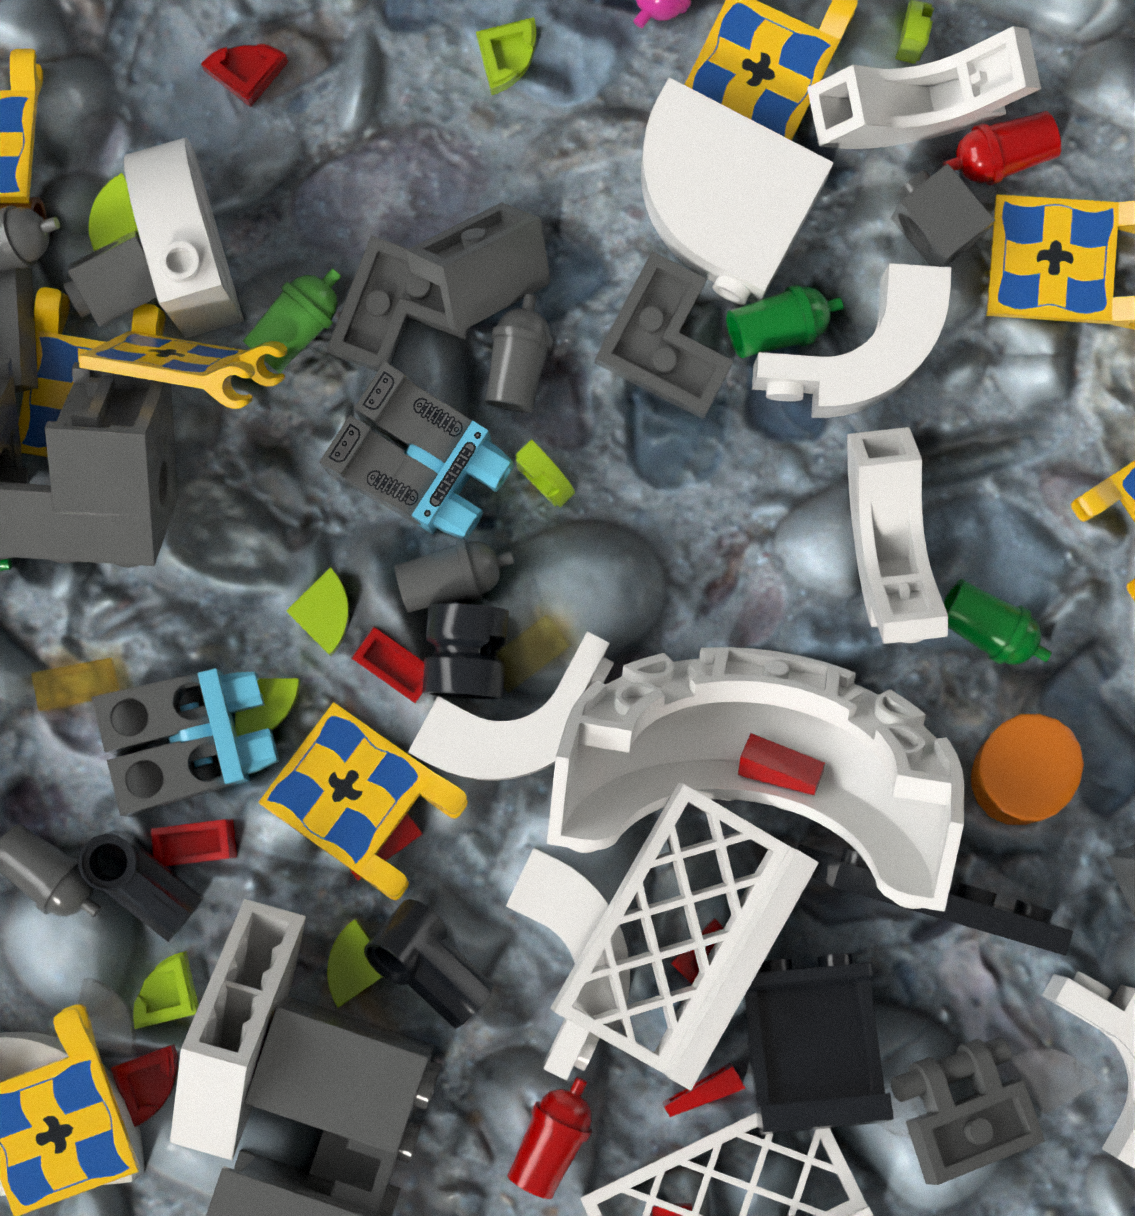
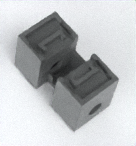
M0 357V559L18 557L49 559L57 563H73L76 561L111 563L126 568L140 565L155 566L178 499L171 383L79 368V362H74L72 367L73 385L57 421H48L45 426L51 485L29 484L27 468H23L11 358Z
M295 997L277 1006L244 1103L324 1131L310 1172L241 1149L234 1169L226 1166L222 1168L206 1216H392L401 1188L390 1184L397 1160L410 1163L422 1127L410 1122L415 1106L426 1110L442 1064L431 1061L436 1045Z

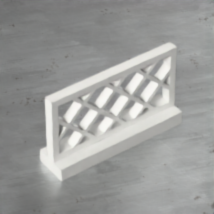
M679 782L550 1008L560 1016L664 1073L669 1079L691 1091L819 862ZM687 803H690L706 813L712 839L680 848L675 824ZM720 821L738 832L723 836ZM751 839L768 849L754 874L734 879L726 846ZM667 840L670 851L659 854ZM715 849L723 883L691 892L683 858ZM673 862L681 895L648 905L643 886L647 873L652 867ZM747 887L739 900L737 890ZM726 893L731 912L724 929L702 935L694 902ZM635 896L638 908L626 911ZM684 906L691 939L659 948L651 915ZM641 918L649 951L615 961L610 939L617 926ZM715 944L707 957L705 946ZM694 950L699 967L697 977L691 986L670 992L662 959ZM603 953L605 965L595 967ZM652 962L659 995L626 1005L618 972ZM609 975L617 1008L590 1016L572 1006L586 982ZM682 1001L675 1014L673 1003ZM663 1007L668 1028L655 1051H652L635 1041L630 1016ZM620 1020L623 1034L606 1024Z
M756 1113L580 1198L588 1216H603L598 1204L620 1193L647 1202L642 1216H650L654 1205L683 1216H703L699 1212L710 1179L714 1177L747 1190L739 1216L747 1215L754 1193L789 1205L790 1208L787 1216H795L797 1209L816 1216H873L830 1128L815 1130L808 1153L805 1155L772 1143L773 1134H766L765 1139H761L746 1133L758 1127ZM737 1137L762 1146L750 1183L714 1170L723 1143ZM819 1141H821L832 1164L814 1158ZM713 1149L707 1167L688 1161ZM768 1149L805 1162L793 1199L756 1186ZM678 1165L704 1174L692 1211L656 1198L665 1172ZM811 1165L837 1174L849 1200L827 1211L801 1203L800 1199ZM655 1177L650 1195L632 1189Z

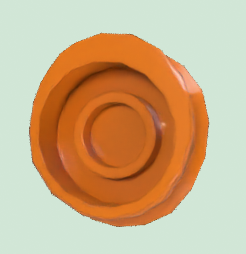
M1019 714L1003 722L981 745L973 763L971 787L977 803L990 818L1006 825H1028L1056 815L1071 801L1080 784L1084 767L1081 746L1070 728L1058 719L1042 714Z

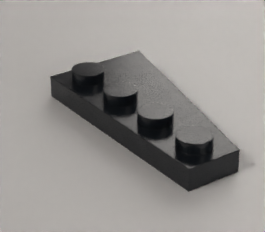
M798 845L797 850L819 862L811 877L838 889L902 907L884 896L877 888L876 880L871 870L856 850L844 847L842 856H838L806 845ZM962 882L959 883L957 892L949 890L945 912L926 908H906L1064 956L1067 954L1073 931L1051 922L1053 910L1016 899L1013 910L994 904L997 896L996 893Z

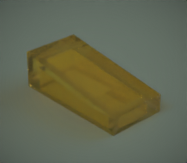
M550 615L542 617L497 652V658L505 663L504 688L508 693L572 646Z
M113 658L31 673L37 707L40 712H49L91 703L92 696L119 691Z

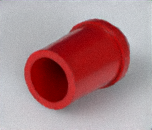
M1048 111L991 125L986 123L974 126L971 132L967 133L960 140L956 151V158L944 161L943 166L949 164L954 171L960 170L963 176L972 182L994 185L1000 183L1007 176L1058 158L1061 154L1059 129L1053 116Z
M576 1077L570 1091L566 1089L552 1090L544 1095L541 1101L535 1102L531 1110L533 1116L516 1157L507 1173L509 1180L521 1189L544 1199H552L583 1142L589 1140L592 1133L590 1128L592 1113L588 1102L581 1097L588 1083L586 1080Z

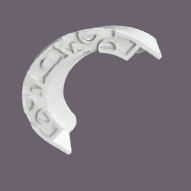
M701 648L699 659L675 662L665 653H661L623 665L622 676L606 685L597 680L581 694L573 705L567 718L555 759L547 844L568 847L581 853L606 849L614 845L619 837L639 819L664 808L676 786L681 782L709 799L742 800L772 805L816 821L839 835L859 853L871 870L876 880L877 888L884 896L905 908H926L945 912L964 826L963 770L958 755L948 738L937 739L924 726L925 713L892 690H887L878 695L854 684L856 673L804 656L752 648ZM750 733L825 762L824 772L815 796L739 776L740 756Z

